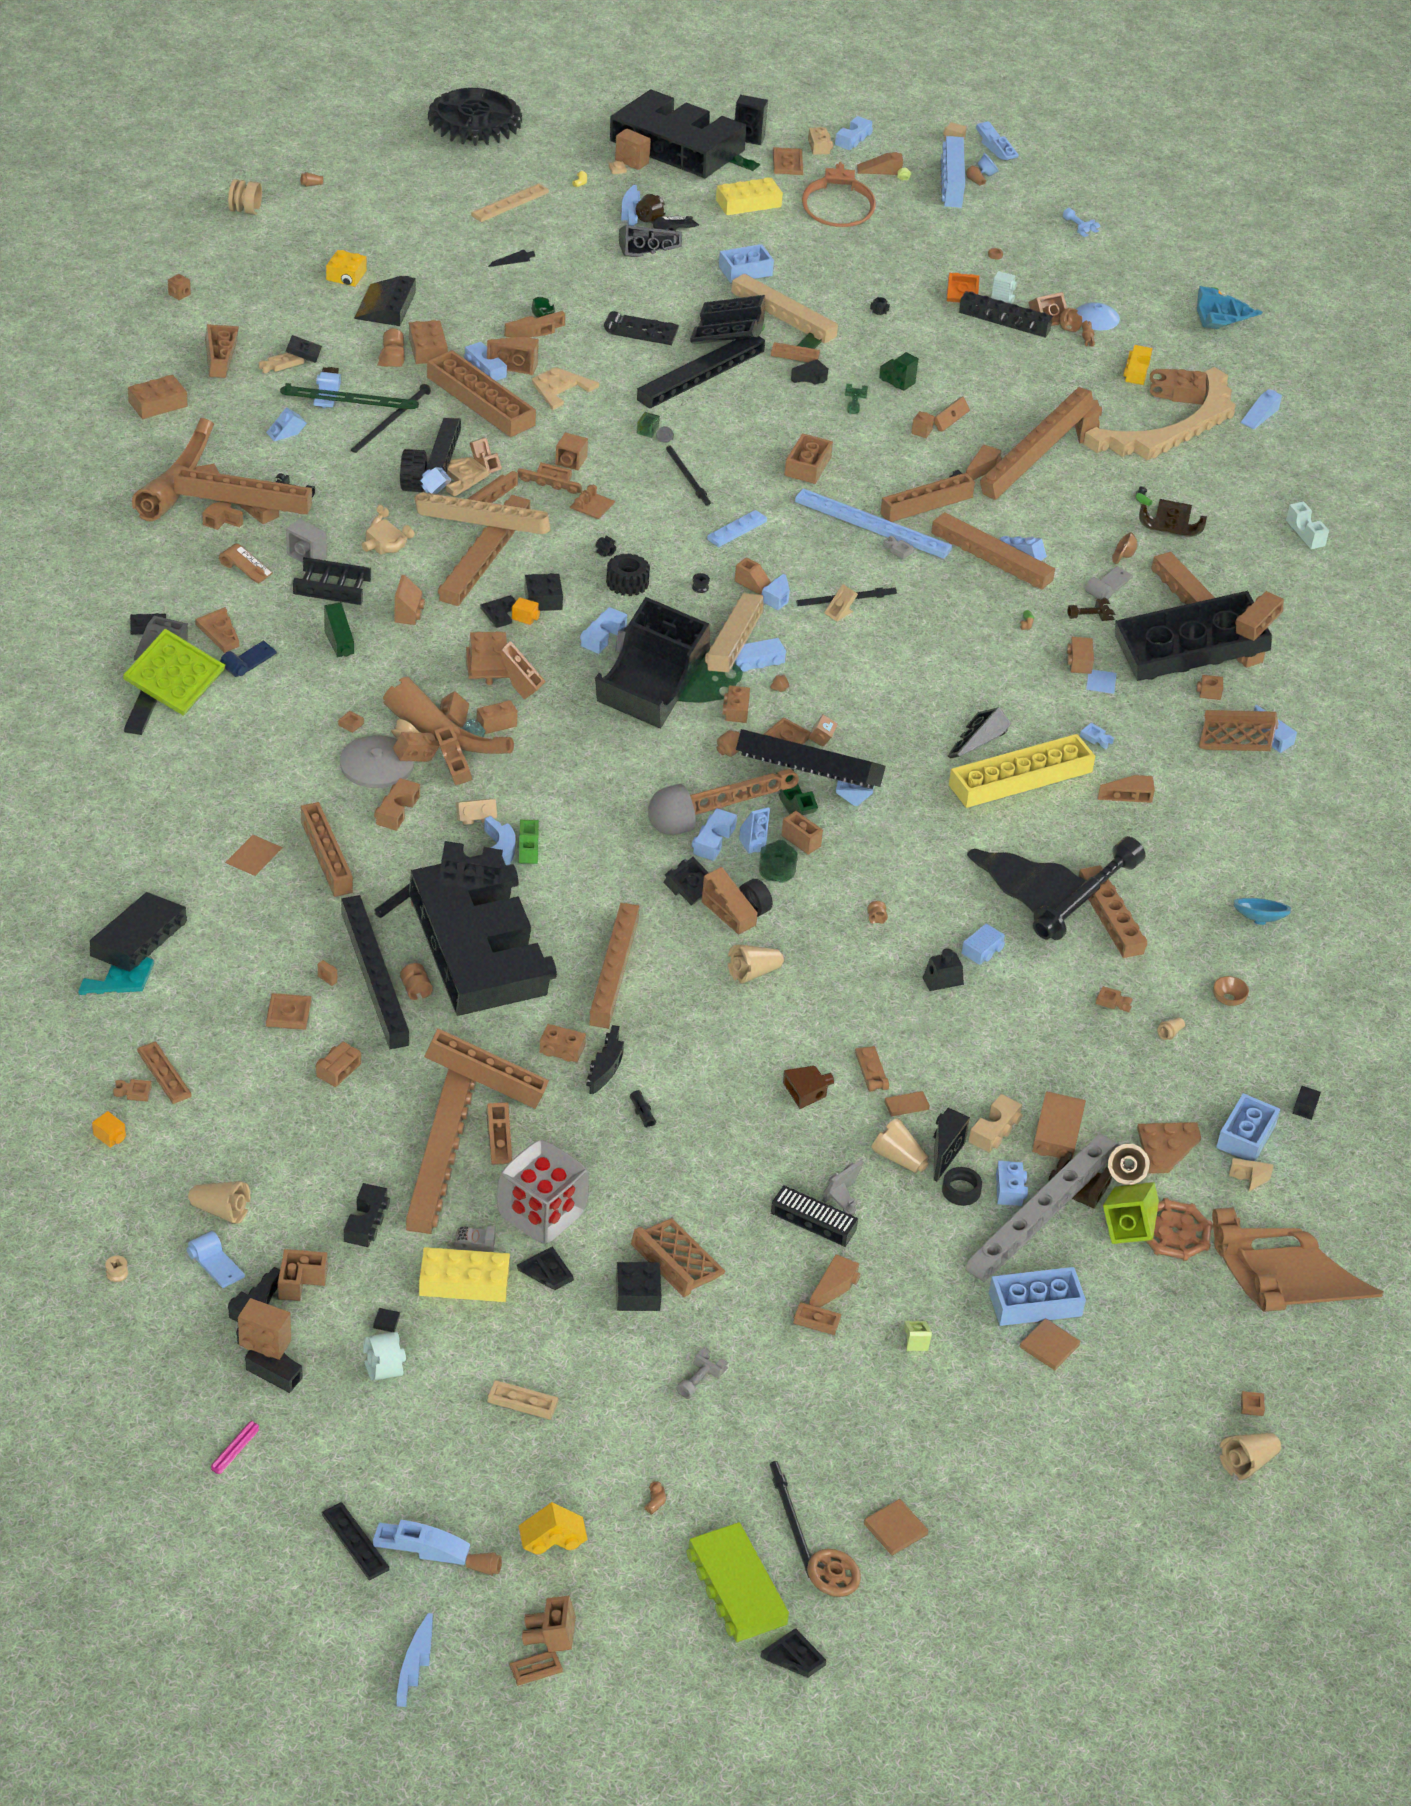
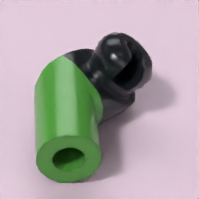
M1140 486L1136 491L1137 501L1147 506L1152 505L1153 501L1146 497L1147 489Z

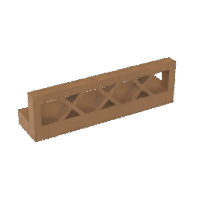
M511 471L505 476H499L467 499L493 503L518 485V473Z

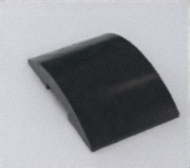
M765 295L704 302L700 312V324L694 328L690 342L695 345L758 337L764 324Z

